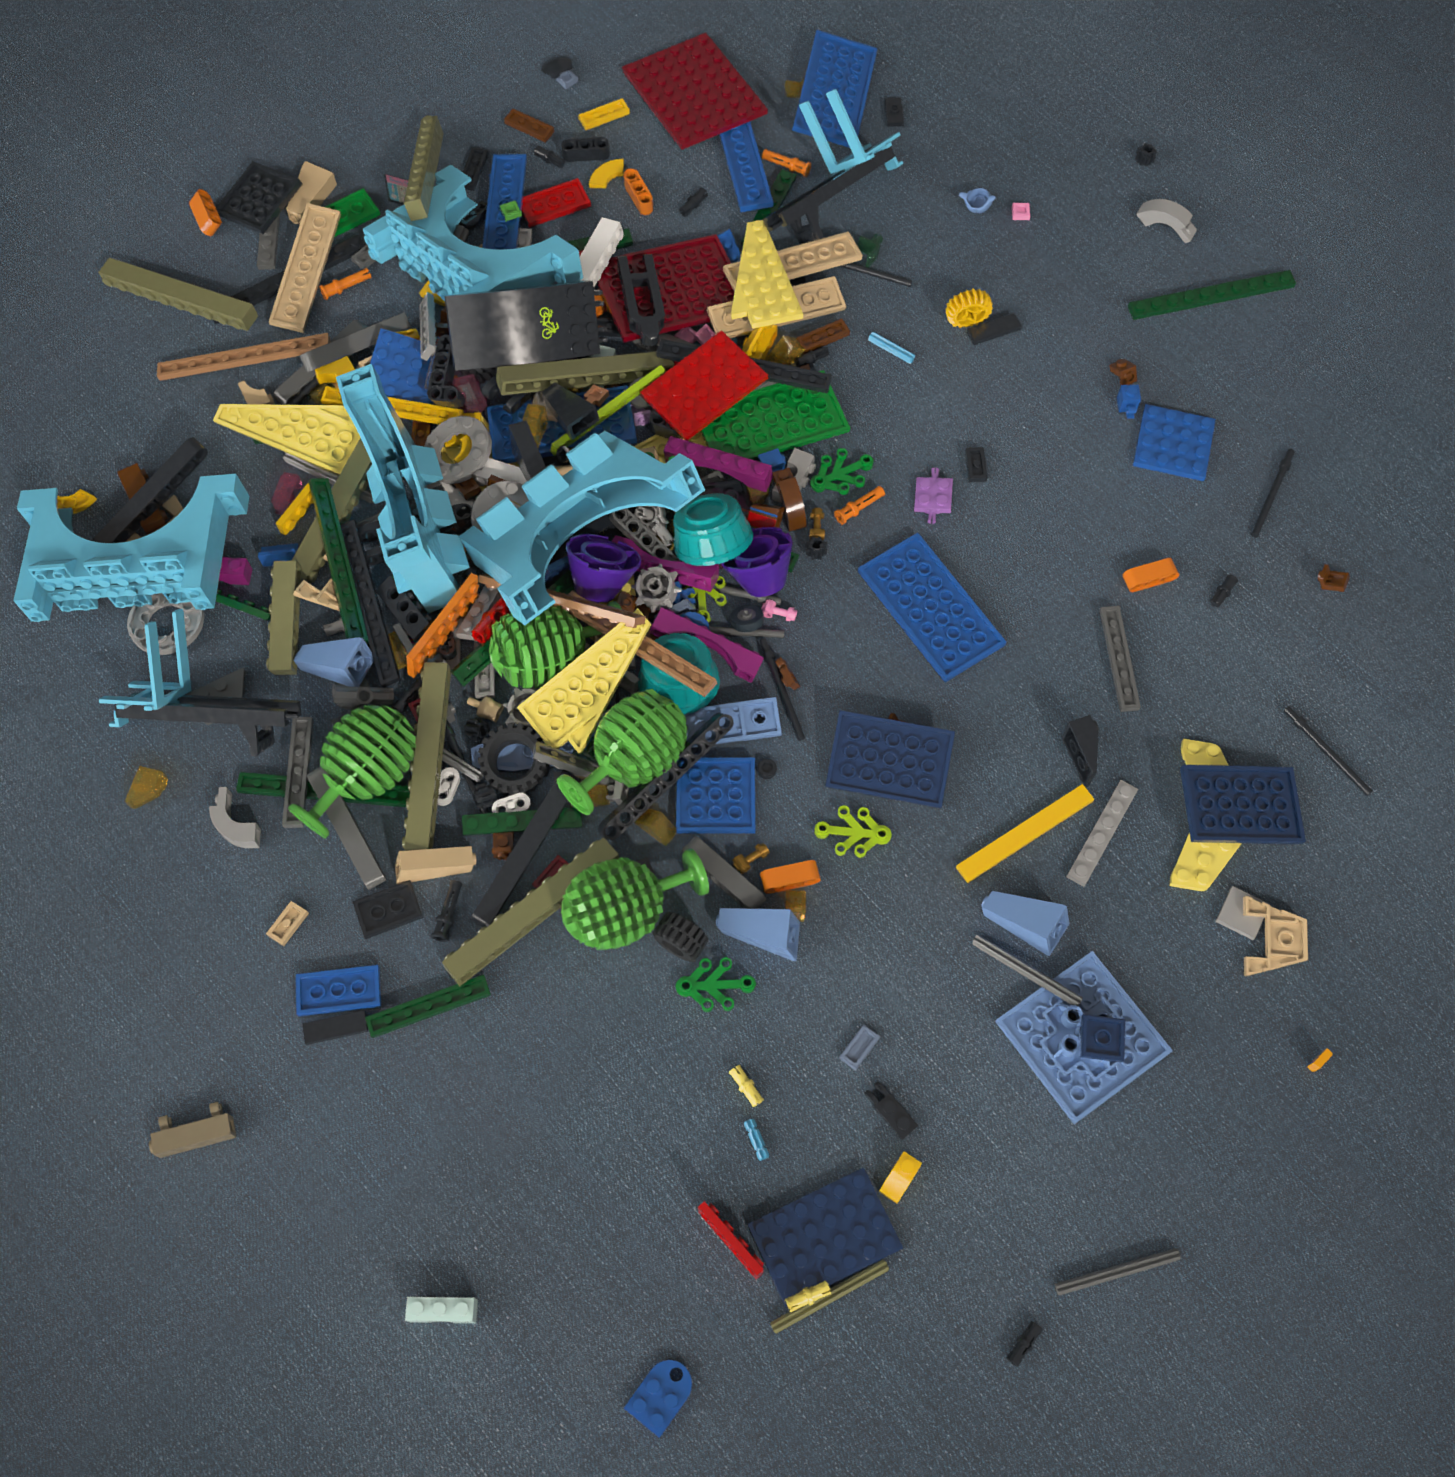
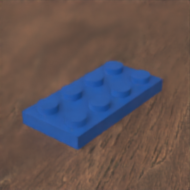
M379 965L296 974V1015L298 1017L381 1007Z

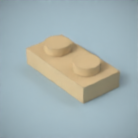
M290 901L266 935L282 946H285L309 913Z

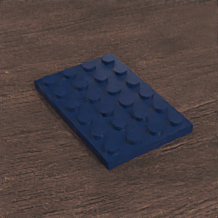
M839 710L825 787L941 809L955 731Z
M1182 765L1180 767L1191 842L1303 844L1306 842L1293 767Z
M864 1168L747 1224L785 1308L787 1307L785 1298L803 1291V1288L813 1287L825 1280L828 1286L903 1249Z

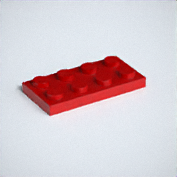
M579 178L524 196L521 212L530 228L591 207V201Z
M705 1201L698 1206V1213L757 1280L763 1274V1262L756 1254L751 1256L747 1251L749 1246L741 1237L737 1239L733 1235L734 1229L726 1220L722 1222L719 1219V1211L712 1203L709 1205Z

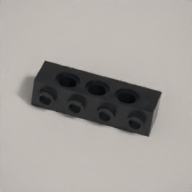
M391 575L376 589L379 597L412 639L418 642L435 619L425 612L426 609L421 602L416 601V595L411 590L399 594L394 577Z

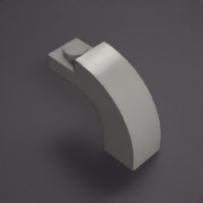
M1153 199L1144 202L1136 214L1145 226L1154 223L1169 225L1177 232L1184 243L1190 242L1197 231L1190 221L1193 215L1180 204L1170 200Z
M219 787V792L215 797L216 806H209L211 821L224 839L235 846L260 848V827L257 823H238L233 821L231 818L232 793L227 787Z

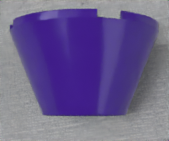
M777 527L752 529L753 540L749 547L736 558L721 563L723 568L751 596L765 597L780 591L786 584L793 541L789 533L786 534L781 528Z
M581 534L571 537L570 541L566 544L574 590L579 596L590 601H612L641 564V556L634 548L622 541H618V543L609 541L607 536Z

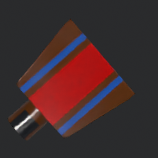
M753 504L750 510L744 508L741 510L750 523L751 529L762 527L780 528L785 507Z

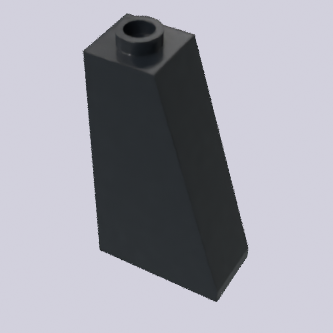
M553 383L542 391L547 408L570 439H575L600 420L595 405L561 385Z
M525 420L509 425L512 453L526 481H529L543 471L546 466L529 425Z

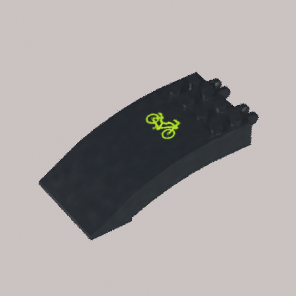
M582 280L444 296L454 370L522 365L600 354L599 343L607 342V337H598V332L605 331L606 326H597L596 307L604 306V301H595V296L603 294V290H594L593 281Z

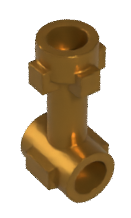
M814 508L812 513H810V519H814V528L810 529V540L811 537H821L824 540L825 529H821V519H824V513L821 508Z
M764 843L761 845L757 844L755 846L756 850L746 857L742 854L737 855L732 860L736 870L743 874L751 868V862L759 857L762 859L766 858L770 851Z

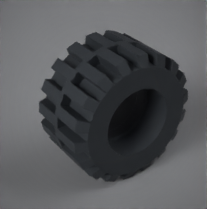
M666 912L652 932L656 941L673 955L690 962L696 961L709 940L700 927L686 917L674 912Z

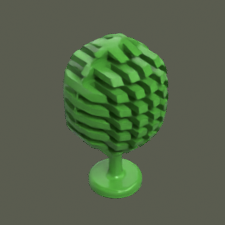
M616 601L607 604V606L622 609ZM559 605L550 606L526 625H523L510 613V615L506 614L500 618V625L498 621L492 625L493 638L491 637L489 645L490 661L499 675L502 677L503 674L510 685L518 687L519 684L524 689H530L532 686L534 688H541L543 684L545 685L584 653L586 638L602 633L591 626L582 627L574 615L572 617L566 609H562Z
M653 689L632 694L631 697L622 699L606 712L597 726L594 736V753L599 767L580 783L569 775H560L557 778L559 789L578 811L589 815L594 810V804L587 792L604 777L609 776L620 783L623 782L628 788L638 786L637 784L649 783L655 776L657 778L663 775V768L666 772L671 769L672 761L676 763L680 757V752L684 750V744L687 740L686 717L676 703L658 694Z
M368 705L364 706L363 710L357 708L351 711L352 716L347 714L341 718L343 724L336 722L332 727L335 733L331 731L328 733L326 738L331 745L323 743L322 752L327 758L320 756V766L336 781L322 773L330 788L310 811H306L294 803L288 807V810L319 836L326 839L330 834L329 830L319 821V818L339 795L355 799L344 790L345 788L358 798L364 800L373 798L372 794L376 796L384 794L385 790L383 788L392 789L395 786L393 780L400 781L404 777L402 772L408 771L410 764L407 761H413L414 751L411 748H416V737L409 732L414 730L406 717L398 710L385 705H381V707Z
M687 849L682 855L684 870L659 880L647 869L645 864L640 865V863L631 861L626 857L597 862L575 875L571 879V884L566 888V894L563 895L561 905L563 924L567 931L576 940H579L580 944L584 943L588 947H595L597 950H607L628 946L655 928V924L660 917L659 914L663 913V891L689 882L696 894L700 896L708 894L709 882L703 863L693 849Z

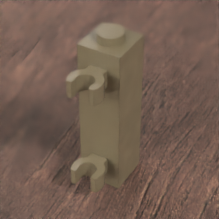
M219 1102L209 1104L211 1118L173 1128L171 1117L168 1118L167 1115L158 1117L161 1131L151 1133V1141H149L150 1152L159 1158L236 1138L234 1118L228 1113L223 1114L222 1104H219Z

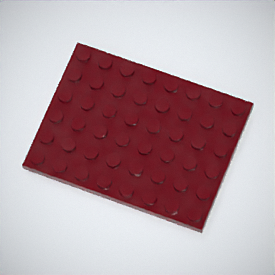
M707 33L700 34L622 66L625 76L681 150L768 114L767 107Z
M717 234L620 255L627 256L630 274L645 273V264L642 260L643 254L653 255L665 312L664 328L659 334L711 322L707 308L730 302L734 299L735 292L723 271L724 265L732 263ZM617 256L611 257L608 266L604 268L601 278L596 284L599 290H603L602 297L623 342L640 339L639 335L629 329L617 268ZM647 286L633 287L638 314L642 317L653 316L650 290L647 289Z

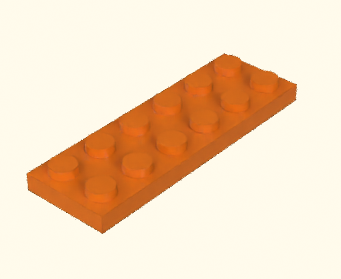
M473 573L469 575L406 656L408 675L415 678L418 673H421V669H424V663L435 656L439 645H443L446 642L449 632H453L456 629L459 619L461 617L464 618L469 610V606L475 603L479 597L477 575Z

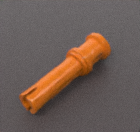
M764 149L762 153L763 160L789 168L793 173L798 172L803 174L804 177H807L810 173L811 162L800 161L797 157L789 158L768 149Z
M365 268L341 280L334 279L327 285H320L319 289L324 299L328 300V297L332 295L342 294L346 288L371 279V274Z
M877 486L874 490L856 501L848 502L842 509L835 510L836 520L844 525L851 517L858 516L859 511L885 496L883 488Z

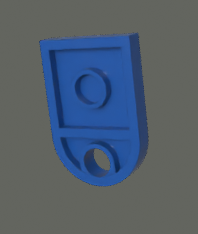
M665 1360L656 1364L624 1409L660 1438L691 1393L692 1379L689 1371L683 1364L674 1360ZM673 1368H680L682 1370L683 1377L680 1381L675 1382L671 1380L670 1372Z

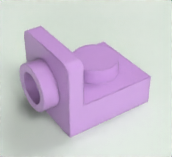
M631 405L635 426H643L650 423L651 410H640Z

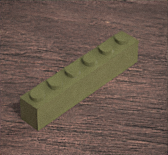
M274 561V566L271 568L273 586H270L272 603L269 605L271 622L268 623L270 640L267 641L269 658L266 660V666L274 675H297V665L293 660L298 652L300 598L294 596L293 593L301 584L302 570L301 565L297 561Z

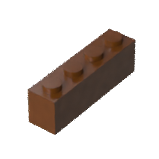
M138 463L117 471L129 500L147 482L146 479L149 478L145 468L141 469ZM158 507L146 520L139 522L146 534L149 535L165 526L168 517L164 509L160 510Z

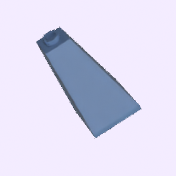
M358 637L302 645L293 661L301 671L349 687H359L374 662V658L364 639Z
M992 891L982 901L981 907L985 917L1047 956L1051 955L1069 926L1067 906L1063 904Z
M720 908L719 915L716 917V926L723 934L786 959L797 961L800 921L790 909Z

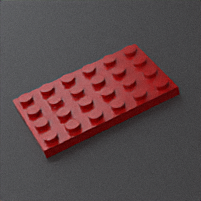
M721 330L640 391V396L684 440L688 441L768 379V374Z

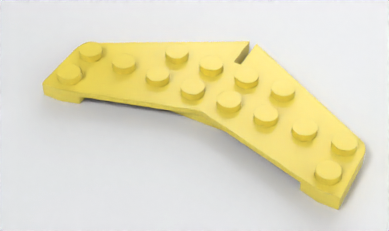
M1189 739L1182 740L1181 753L1186 765L1229 766L1218 745ZM1189 832L1176 866L1170 876V886L1196 891L1207 890L1242 843L1191 842Z

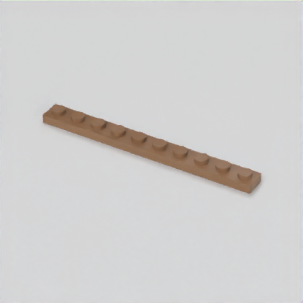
M328 333L160 362L157 363V377L161 381L296 357L330 343V336Z
M488 574L479 575V582L486 584L487 588L495 589L501 586L500 583ZM546 589L556 602L553 605H562V609H576L577 613L593 614L594 618L598 619L608 618L609 622L625 623L626 627L636 628L637 625L645 624L646 616Z
M571 591L568 594L571 596L585 599L573 591ZM576 609L567 610L570 614L604 635L619 624L609 622L608 618H594L593 614L577 613ZM647 636L644 637L636 652V655L704 697L717 684V680Z

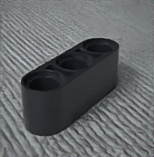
M605 137L566 139L561 144L563 159L567 162L606 160L610 156L609 141Z

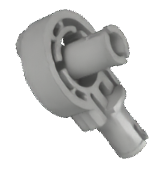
M659 506L636 507L634 516L655 536L658 535L665 546L671 545L670 540L674 542V537L667 530L666 524L669 521L666 519L665 508Z

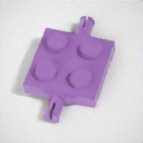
M934 467L931 469V477L916 478L914 512L929 514V524H931L932 518V524L936 523V514L951 513L953 478L938 477L939 468H936L935 473Z

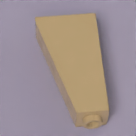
M306 161L303 163L298 177L303 185L289 201L286 208L289 219L295 224L301 223L307 203L321 206L337 185L332 172Z
M472 846L399 851L395 863L397 884L409 880L416 882L471 872L473 866L476 865V854L472 853Z

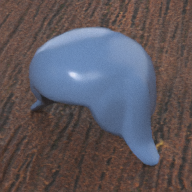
M976 188L968 191V193H959V196L964 199L966 207L972 213H984L996 198L983 188Z

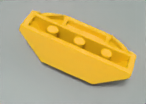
M773 324L755 328L749 337L745 338L742 350L751 358L765 360L777 337L778 325Z

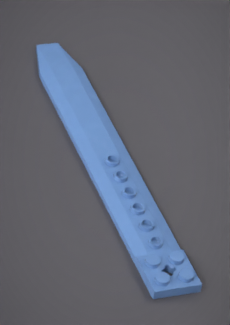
M776 697L706 706L696 712L684 715L686 717L687 740L714 714L719 712L730 715L733 718L734 724L731 730L716 744L782 735ZM758 714H761V717H765L761 724L754 720ZM724 717L719 721L720 727L724 726L726 722ZM597 726L581 754L575 750L569 741L560 747L559 750L589 761H596L594 736ZM711 731L706 732V740H709L711 738ZM484 744L471 748L472 765L479 769L481 766L478 763V757H480L478 751L479 747L483 748ZM522 744L508 745L500 752L497 758L498 771L517 772L530 770L533 763L531 749Z

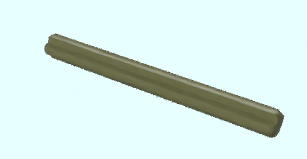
M885 1260L877 1262L830 1289V1295L814 1301V1304L802 1306L793 1312H788L770 1323L774 1333L786 1329L889 1270L888 1264Z

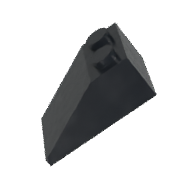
M1091 715L1068 722L1061 737L1085 788L1089 787L1097 773L1099 728Z

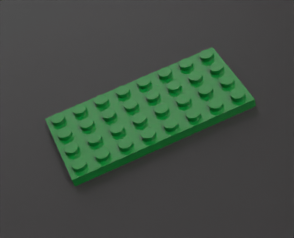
M777 383L750 392L702 429L701 434L707 447L751 460H757L758 455L775 449H779L781 453L848 433L850 426L831 385L827 394Z

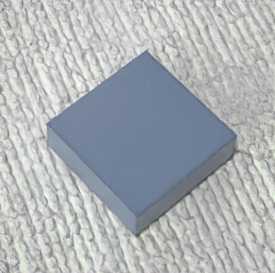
M569 70L560 73L556 81L567 89L578 82V77Z

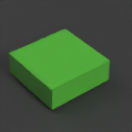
M516 201L500 205V210L506 221L522 216Z

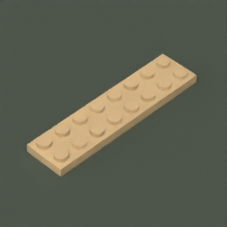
M309 203L306 204L269 319L270 325L304 333L340 220V211Z
M849 231L777 251L789 280L862 260V253ZM740 261L724 265L723 271L734 292Z
M835 276L792 286L802 309L803 319L778 323L776 325L779 327L845 310L846 304ZM733 301L707 308L715 334L722 330L729 338L750 334L755 329H752L748 316L731 319Z

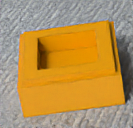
M1326 1048L1307 1067L1312 1072L1317 1071L1329 1060L1333 1053Z

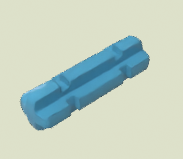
M749 1119L745 1121L744 1126L746 1131L749 1132L748 1136L754 1150L757 1151L758 1160L767 1159L769 1153L767 1148H764L765 1143L759 1129H756L757 1124L755 1120Z

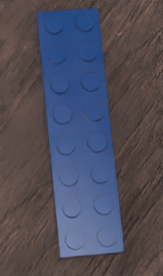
M750 121L719 134L740 212L773 207V199Z
M493 154L482 248L494 250L518 248L521 217L506 221L500 210V205L516 201L520 211H522L527 164L526 154Z

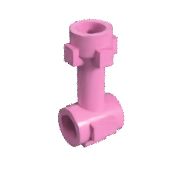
M770 599L766 600L761 608L766 618H771L773 614L786 617V621H795L797 616V610H794V608L789 607L787 610L776 607V602Z

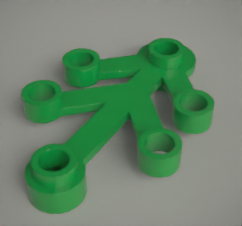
M839 448L833 472L826 475L828 467L832 464V458L829 455L822 456L819 474L811 478L810 486L816 492H823L825 489H829L846 495L849 492V484H853L858 488L865 485L864 476L857 475L852 477L847 474L858 469L864 471L871 470L874 462L873 458L865 454L860 457L859 461L842 468L848 452L845 448ZM838 480V481H842V483H840V484L838 485V484L832 483V481Z
M728 957L720 960V965L705 981L697 982L704 972L711 970L712 963L707 958H703L700 961L699 967L690 977H681L676 982L677 993L682 997L691 996L701 1005L702 1010L705 1012L713 1010V1001L709 998L705 999L697 990L707 991L722 1005L725 1011H731L734 1008L733 999L725 997L717 989L740 988L744 993H751L756 986L755 979L750 975H745L740 980L717 981L725 971L730 970L732 967V961ZM724 961H728L730 965L728 967H724L722 963ZM702 963H709V967L703 968ZM744 981H751V985L745 986ZM684 983H688L690 987L688 989H683L682 985ZM730 1001L732 1005L731 1007H725L724 1003ZM709 1002L711 1007L705 1008L703 1006L704 1003Z

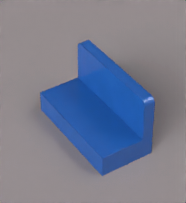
M299 544L261 547L258 558L263 567L274 566V561H291L299 548Z

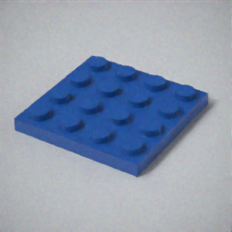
M381 328L370 364L373 365L378 373L386 396L434 405L428 398L427 391L435 354L426 361L421 358L420 340Z
M1145 404L1133 466L1204 481L1216 419Z
M755 757L700 758L678 779L676 834L755 833ZM683 758L678 759V767L683 765Z

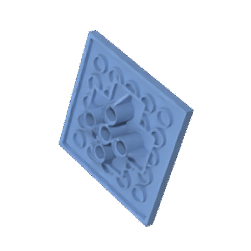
M1093 951L1053 979L1083 998L1079 1006L1071 1005L1041 987L995 1021L1073 1124L1087 1116L1173 1051ZM1068 1013L1076 1015L1077 1021L1070 1020ZM1083 1014L1126 1019L1123 1063L1080 1057L1081 1021ZM1065 1042H1071L1074 1050L1067 1049Z

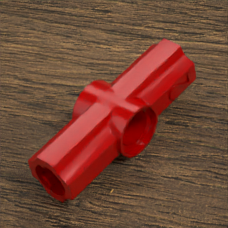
M502 596L489 611L483 613L482 620L471 631V636L475 641L481 644L485 643L493 634L492 625L496 621L500 625V618L511 613Z

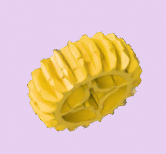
M973 288L971 291L960 292L959 295H954L953 299H949V303L946 304V316L953 327L958 326L961 328L975 324L978 325L979 322H984V319L989 318V315L992 313L993 304L988 293L980 289L975 291Z

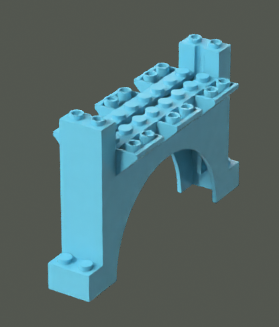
M452 165L435 173L436 186L433 187L428 218L411 221L405 205H402L394 211H385V216L363 228L364 240L369 247L368 253L373 260L382 264L398 255L400 268L421 283L425 281L427 276L430 290L439 295L444 301V296L542 286L550 285L555 281L566 283L583 279L578 249L557 235L534 245L506 250L476 247L454 236V230L459 222L477 206V203L467 197L464 187L472 181L471 178Z
M372 364L337 376L336 379L343 406L352 419L372 462L366 475L375 504L383 501L386 502L385 507L378 516L381 528L376 530L384 560L393 572L397 591L400 594L412 589L428 613L444 608L460 588L452 574L470 567L459 535L440 533L439 530L457 522L447 491L427 488V485L444 479L434 448L417 446L384 393L380 377ZM402 477L406 479L412 489L421 524L411 513Z
M607 431L599 435L594 433L566 453L573 467L572 470L561 476L553 465L548 466L522 485L529 500L517 509L509 498L505 497L476 518L483 532L472 526L461 534L459 538L474 564L501 584L497 589L513 617L523 625H526L556 603L545 587L546 569L555 552L571 535L604 515L630 507L659 506L677 512L705 491L693 461L679 453L664 464Z
M237 474L200 476L196 491L187 506L164 527L132 541L98 543L74 534L72 527L73 509H58L57 488L23 490L20 492L17 510L29 523L30 530L13 601L34 622L50 620L53 602L56 603L61 611H87L98 609L97 599L108 597L115 607L125 608L134 605L142 607L146 604L152 605L151 595L163 593L169 603L191 602L196 610L215 608L229 515L247 514L249 494Z

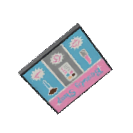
M384 174L388 201L404 205L408 180Z

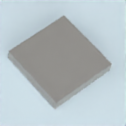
M1232 886L1215 922L1254 940L1264 917L1243 916V897L1249 896L1261 903L1264 901Z

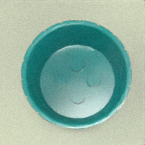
M720 493L695 497L675 512L673 520L675 554L684 563L695 566H710L724 563L739 556L752 543L753 531L750 523L745 518L740 504L729 495Z
M672 633L655 639L654 641L714 677L717 680V684L704 697L641 658V668L638 675L639 692L653 689L658 694L676 703L684 715L696 712L708 705L718 692L720 676L707 646L697 637L685 633Z

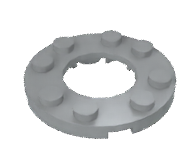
M470 416L451 417L438 425L427 437L424 447L434 448L444 478L439 481L447 484H456L472 478L471 475L484 467L491 453L492 440L489 431L478 419ZM453 435H468L472 441V448L468 456L459 463H445L441 456L443 444L451 440Z
M502 481L485 488L478 495L472 506L471 526H475L483 532L476 518L505 497L509 498L510 501L518 503L520 506L528 502L529 500L522 488L523 484L513 481Z
M163 593L151 595L152 605L146 604L142 607L134 605L127 620L128 633L133 642L145 652H147L145 624L149 623L151 616L158 609L167 606L183 609L187 646L198 637L204 624V610H196L191 602L169 603ZM174 632L169 636H158L160 655L176 652Z

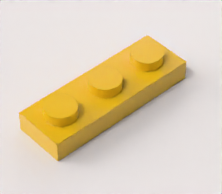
M623 98L579 114V120L584 129L589 130L630 114V110Z
M307 483L276 522L279 532L285 536L294 529L297 521L305 515L306 510L314 503L309 483Z

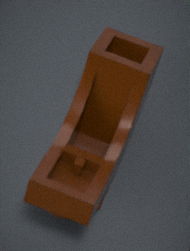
M790 468L772 472L773 480L781 498L782 507H785L783 514L789 532L807 527L801 492Z

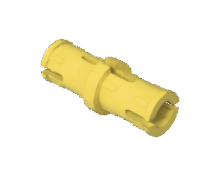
M740 1065L729 1072L738 1084L739 1091L745 1094L752 1107H756L757 1103L760 1104L764 1100L754 1087L753 1080H749Z
M825 1280L813 1287L803 1288V1291L785 1298L789 1311L793 1312L802 1306L814 1304V1301L830 1295L831 1291Z

